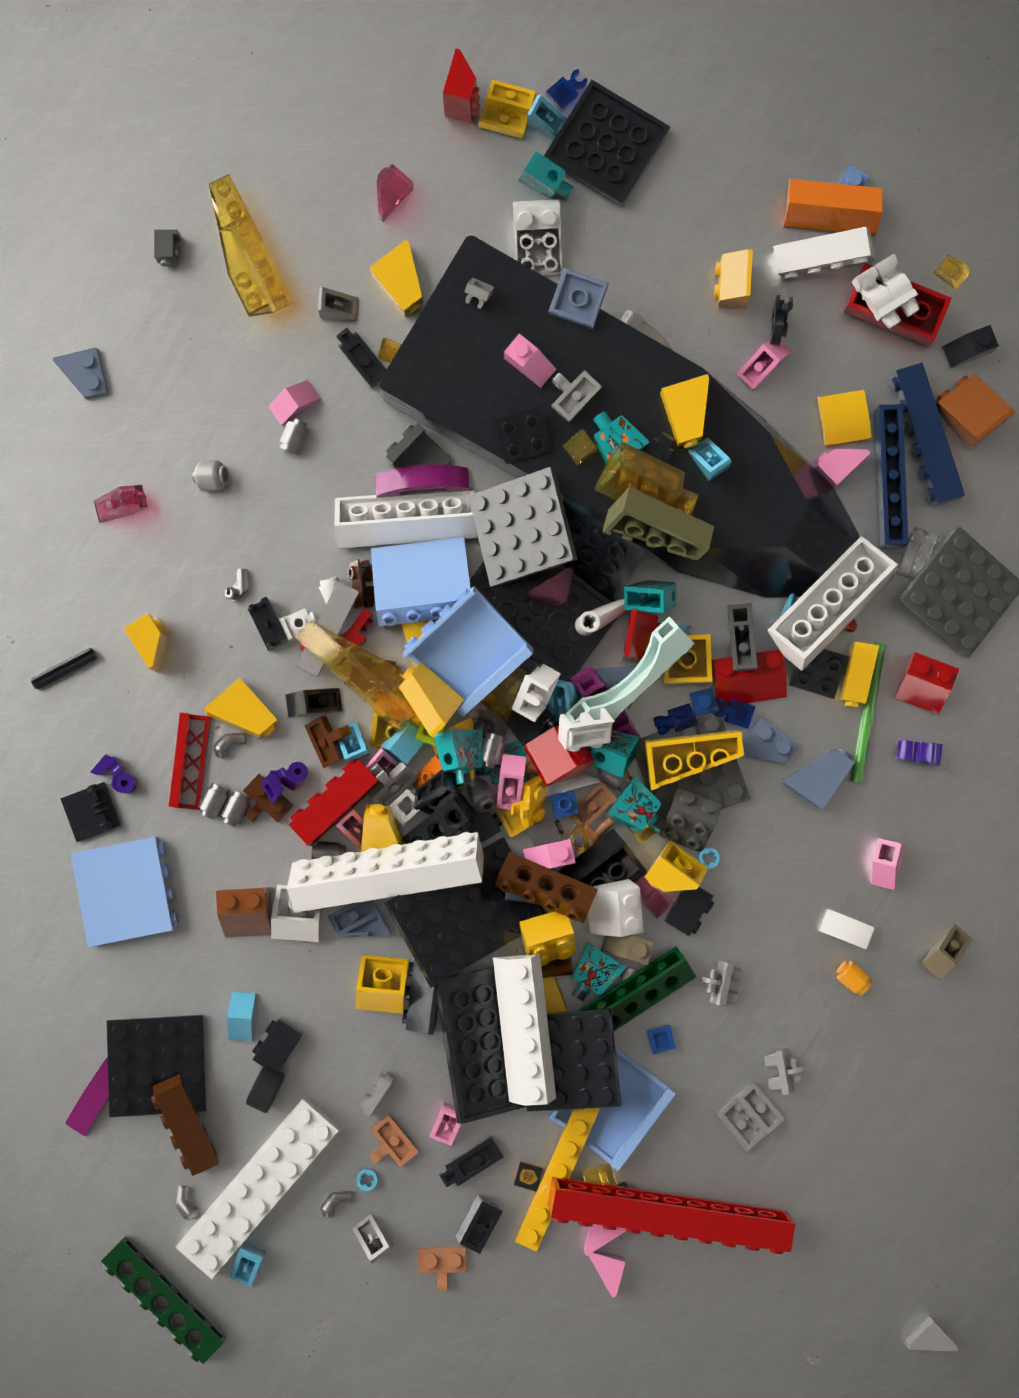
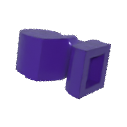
M898 740L896 759L913 763L927 761L928 765L940 766L943 744Z
M105 754L90 772L95 775H105L108 770H112L111 787L120 793H131L137 787L135 776L130 773H124L125 767L121 764L118 757H111L109 754Z
M293 762L287 770L283 767L279 770H271L268 776L264 778L261 786L274 804L282 794V785L292 791L298 789L305 781L308 769L301 762Z

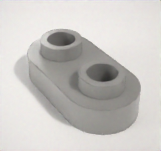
M389 1072L386 1075L382 1073L373 1084L376 1090L372 1096L367 1093L360 1104L363 1107L361 1111L367 1117L371 1115L395 1079V1076Z

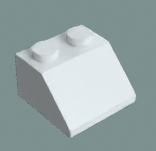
M630 879L593 886L598 890L587 915L589 934L624 937L643 932L641 895L638 885Z
M277 885L271 915V939L319 942L323 908L294 913L287 891L288 885Z

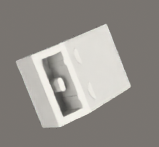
M559 199L513 202L515 259L541 275H562Z

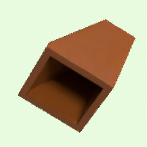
M976 374L970 378L967 375L962 377L955 383L956 389L952 392L947 389L937 397L939 402L936 404L939 414L968 450L1015 413Z
M271 887L216 891L217 916L225 937L271 935Z

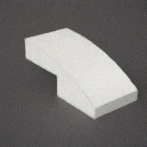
M829 909L820 929V932L866 950L875 931V927Z

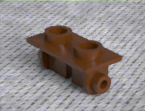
M360 559L351 562L348 568V577L352 582V588L359 591V595L354 603V609L363 606L364 608L374 607L373 603L375 602L374 586H366L365 582H373L372 565L369 564V560L360 561Z

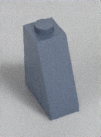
M841 748L839 751L834 749L785 778L781 784L819 810H823L855 762L851 760L852 755Z

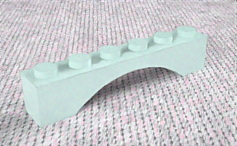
M669 616L652 632L644 656L625 679L602 693L581 698L565 715L571 723L580 722V714L583 712L589 713L593 720H599L600 709L605 708L613 720L616 719L626 707L633 703L641 693L650 687L683 654L687 653L695 643Z

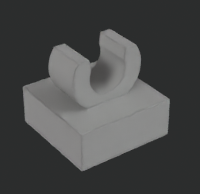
M472 278L467 283L464 291L468 293L466 303L469 304L472 297H477L479 299L477 308L480 309L485 304V301L491 297L494 287Z

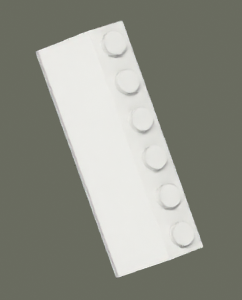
M470 488V491L447 493L446 490L400 493V496L377 498L376 495L335 498L338 548L350 549L363 546L375 547L378 545L418 543L464 537V540L478 538L468 498L469 495L475 493V488Z
M861 536L768 629V633L783 656L803 671L894 578L898 564Z
M540 954L494 957L493 963L509 1102L524 1106L549 1104L556 1099Z

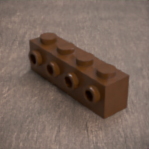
M180 1074L154 1085V1095L151 1096V1100L155 1109L160 1108L162 1111L161 1121L166 1130L170 1128L173 1136H170L175 1150L180 1149L182 1153L180 1160L184 1169L189 1168L192 1176L219 1165L217 1152Z

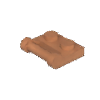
M601 781L577 804L579 812L569 815V817L595 843L616 822L606 818L594 831L589 825L611 804H614L617 797Z

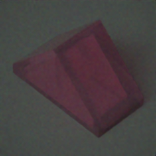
M572 567L567 568L532 589L527 594L529 598L563 606L567 601L573 575Z
M645 873L634 883L640 887L641 903L658 919L674 902L665 892L651 886L648 880L644 878Z

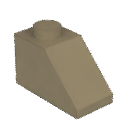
M954 923L929 950L922 964L940 980L958 965L972 938Z
M634 935L624 937L605 936L601 951L648 965L654 942Z

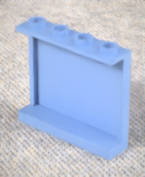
M464 537L371 548L375 604L379 627L438 620L441 617L439 613L448 604L452 607L458 601L456 597L465 588L470 590Z
M475 586L470 590L465 588L456 597L458 601L452 607L448 604L439 613L441 617L435 623L432 620L421 629L423 632L421 636L417 639L412 637L404 645L406 649L403 653L405 658L408 656L416 665L422 662L464 699L456 710L462 717L533 654L534 649Z
M159 837L71 853L88 947L176 930L175 925H178V916L176 911H172L171 902L174 901L172 888H168L166 878H170L169 868L167 864L163 863L162 855H165V847L163 841H159Z
M615 1047L622 1105L620 1107L600 1108L585 1145L619 1171L676 1093ZM573 1109L551 1110L549 1119L554 1120L565 1128Z

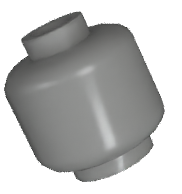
M219 460L201 461L197 464L196 469L193 470L192 479L201 491L222 490L225 484L228 483L229 472L227 467Z

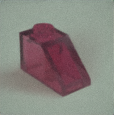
M393 164L389 168H383L377 176L378 214L382 222L388 218L414 189L413 181Z
M142 485L119 486L93 501L99 523L133 515L148 507Z

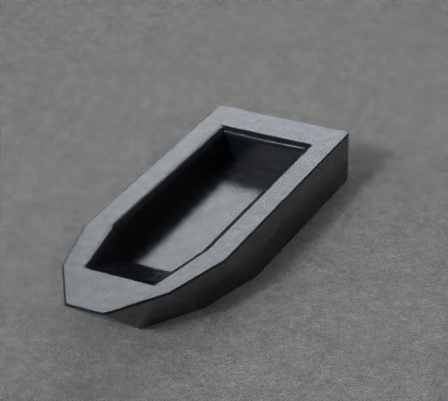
M467 236L379 382L383 400L387 404L516 479L548 467H554L562 500L567 495L606 518L608 509L629 488L624 483L646 449L611 473L594 441V435L600 429L593 419L604 411L612 422L622 415L649 441V444L654 437L659 439L663 431L674 438L661 398V389L708 374L709 385L703 436L698 443L708 437L731 459V465L727 470L708 481L689 454L688 450L691 448L677 447L676 441H674L671 446L674 449L672 455L646 495L661 500L667 505L680 509L684 513L714 526L710 548L698 561L667 551V547L664 546L655 548L648 546L644 553L679 573L761 597H789L793 593L796 597H801L860 538L857 529L829 481L764 418L704 368L602 309L599 311L593 329L548 314L558 286L557 283L477 237ZM472 278L494 287L491 297L485 301V304L480 309L477 308L479 304L477 297H472L469 304L466 303L468 293L464 291L467 283ZM518 334L537 347L556 368V371L542 388L504 359V351ZM585 370L602 388L568 423L551 407L563 393L552 381L558 373H561L572 384ZM541 406L552 452L505 464L494 419Z

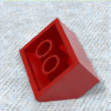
M455 48L443 90L444 114L447 118L471 124L473 117H477L480 110V87H477L476 76L461 50Z
M780 649L757 652L758 670L734 672L732 657L713 659L712 680L718 708L787 697L786 668L784 656Z

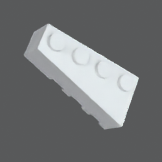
M867 227L773 246L777 273L780 276H784L785 279L798 277V273L802 272L814 274L821 272V269H839L845 267L844 265H858L875 260L872 235Z

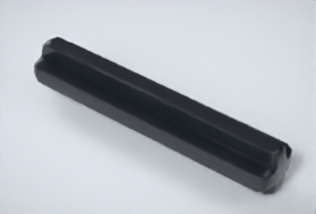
M87 648L32 677L31 683L35 689H40L92 662L97 658L96 653L92 648Z

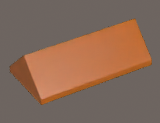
M789 179L784 226L838 232L867 227L871 235H876L882 215V188Z

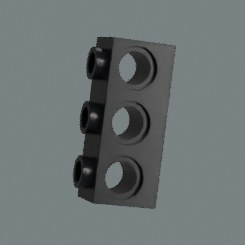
M460 793L449 799L403 836L402 839L406 844L422 840V837L428 841L442 836H456L455 834L459 830L463 833L473 826L472 820L478 814L464 795ZM455 811L460 813L461 820L457 818ZM439 824L443 826L444 833L440 831Z

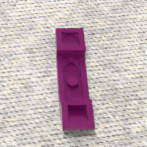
M440 464L415 465L396 468L375 475L377 498L400 496V492L431 489L446 488V493L470 491L468 468L462 466Z
M592 666L571 677V681L583 698L594 696L610 689ZM624 709L614 719L615 722L612 724L611 730L640 737Z
M107 1058L84 1090L65 1122L66 1125L83 1136L87 1135L98 1118V1114L109 1099Z

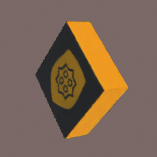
M520 1161L514 1185L537 1192L543 1167Z

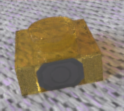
M577 824L572 829V832H570V840L572 846L575 847V853L585 852L589 848L586 824Z

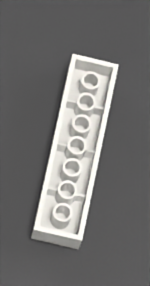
M466 832L458 836H442L428 841L417 840L403 845L394 844L382 849L370 848L363 852H346L342 855L323 856L313 860L303 859L292 863L287 891L293 911L296 913L397 895L482 882L484 854L478 832Z
M304 1097L179 1242L176 1248L212 1279L341 1127L307 1097Z

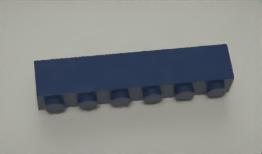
M923 362L898 369L892 375L890 380L893 391L898 393L899 400L897 403L903 404V413L907 421L905 422V430L907 435L912 437L914 443L912 444V452L914 457L919 459L921 465L919 467V474L921 479L926 481L928 487L926 489L927 499L933 503L934 507L960 500L965 496Z
M903 404L879 405L874 411L880 549L904 548L909 543Z

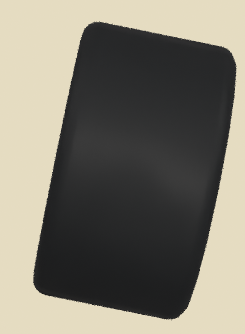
M263 1066L250 1090L246 1104L263 1113H267L283 1083L285 1074Z

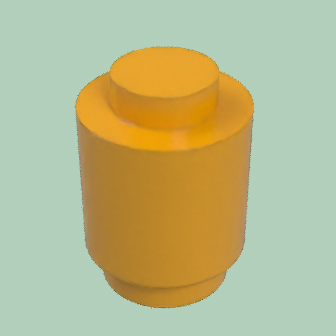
M853 961L849 963L843 962L836 971L838 973L837 979L854 994L858 993L860 996L873 983L869 979L870 976Z

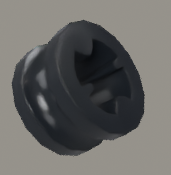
M480 718L475 722L473 730H478L477 728L481 727L482 722H487L486 725L490 724L491 726L487 733L494 734L495 726L490 719Z

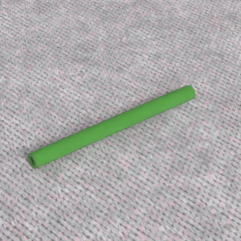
M874 642V645H879L867 701L863 707L854 759L855 763L851 781L863 783L886 644Z

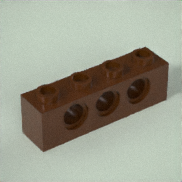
M511 852L508 853L495 885L506 893H513L522 897L527 902H534L551 912H558L567 916L572 921H579L583 924L598 890Z

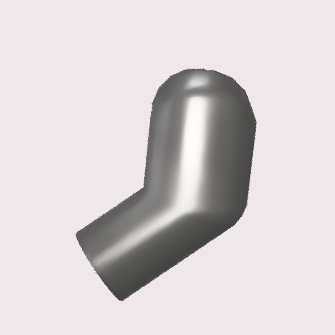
M248 569L236 570L237 582L231 588L225 590L227 599L237 601L248 592Z
M245 733L224 734L214 744L215 755L218 758H224L227 756L228 749L232 745L246 744Z
M179 1185L176 1208L183 1219L189 1221L196 1219L199 1216V1209L191 1206L188 1201L190 1187Z
M352 1191L330 1193L321 1204L320 1211L325 1218H331L334 1216V1211L339 1204L352 1203Z

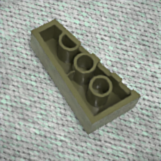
M629 487L608 509L602 533L611 535L612 531L623 534V539L632 541L633 538L646 541V546L653 548L664 546L667 547V551L698 561L710 548L714 526L684 513L680 509L667 505L661 500L652 498L637 489Z

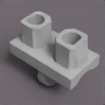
M718 960L716 970L711 969L709 978L702 977V982L708 983L706 992L711 993L709 1002L721 1006L735 1004L738 994L737 991L729 990L731 980L739 982L743 971L732 963Z
M787 1048L779 1049L775 1053L764 1057L766 1068H778L779 1077L769 1078L770 1091L782 1092V1095L793 1092V1081L794 1083L801 1082L799 1073L806 1071L805 1066H798L797 1058H790L789 1061Z

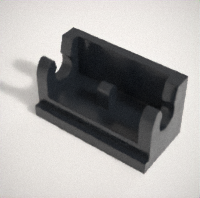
M267 597L260 599V602L254 605L250 604L248 606V611L268 651L288 642L279 618Z
M441 770L416 789L414 809L431 815L435 810L429 808V804L436 807L451 792L457 795L460 794L462 790L458 787L463 785H457L456 773Z
M477 1195L455 1236L458 1243L480 1254L503 1211L495 1203L492 1202L491 1204L484 1197Z

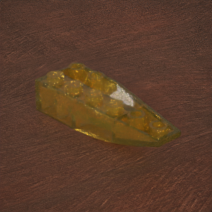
M230 174L209 183L227 273L248 316L271 314L292 304V298Z
M312 620L295 636V639L398 734L417 716L399 688L405 679L401 677L404 673L396 666Z

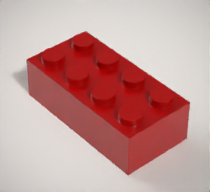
M864 263L859 275L873 266ZM876 279V282L882 285L881 281ZM910 281L913 289L918 294L915 299L920 309L907 317L901 307L895 311L901 321L889 329L881 319L879 321L876 320L866 301L862 299V294L853 287L844 313L930 347L936 339L952 298Z
M354 760L350 761L343 768L345 771L343 775L339 778L334 776L325 785L327 789L322 794L317 792L307 801L310 805L305 810L298 809L290 817L292 822L288 825L307 846H313L335 825L334 823L351 807L354 808L380 782L361 760L357 762Z

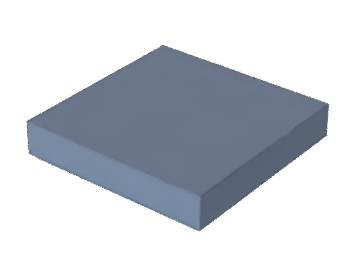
M564 268L548 314L593 329L609 283Z

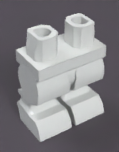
M895 254L890 255L861 273L852 281L856 291L862 294V299L866 301L876 320L879 321L881 319L889 329L901 321L895 311L901 307L907 317L920 309L915 299L918 294L913 289L908 277L896 270L898 261ZM876 279L881 281L882 285H879Z

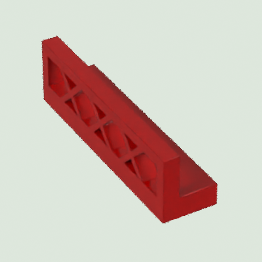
M181 712L179 714L168 807L200 810L198 805L202 798L211 717ZM192 720L205 721L204 731L198 736L191 730ZM190 734H191V735L193 736V738H194V739L191 740V741H190ZM203 736V742L201 743L199 738ZM194 742H197L202 750L201 754L193 760L188 753V749ZM187 757H188L189 760L191 761L188 765H187ZM199 759H200V767H199V766L197 765V763H196ZM194 765L199 771V775L196 780L190 783L185 774L186 770ZM186 781L188 786L184 788V782ZM198 782L196 790L193 785ZM190 788L196 794L195 805L182 803L183 793Z

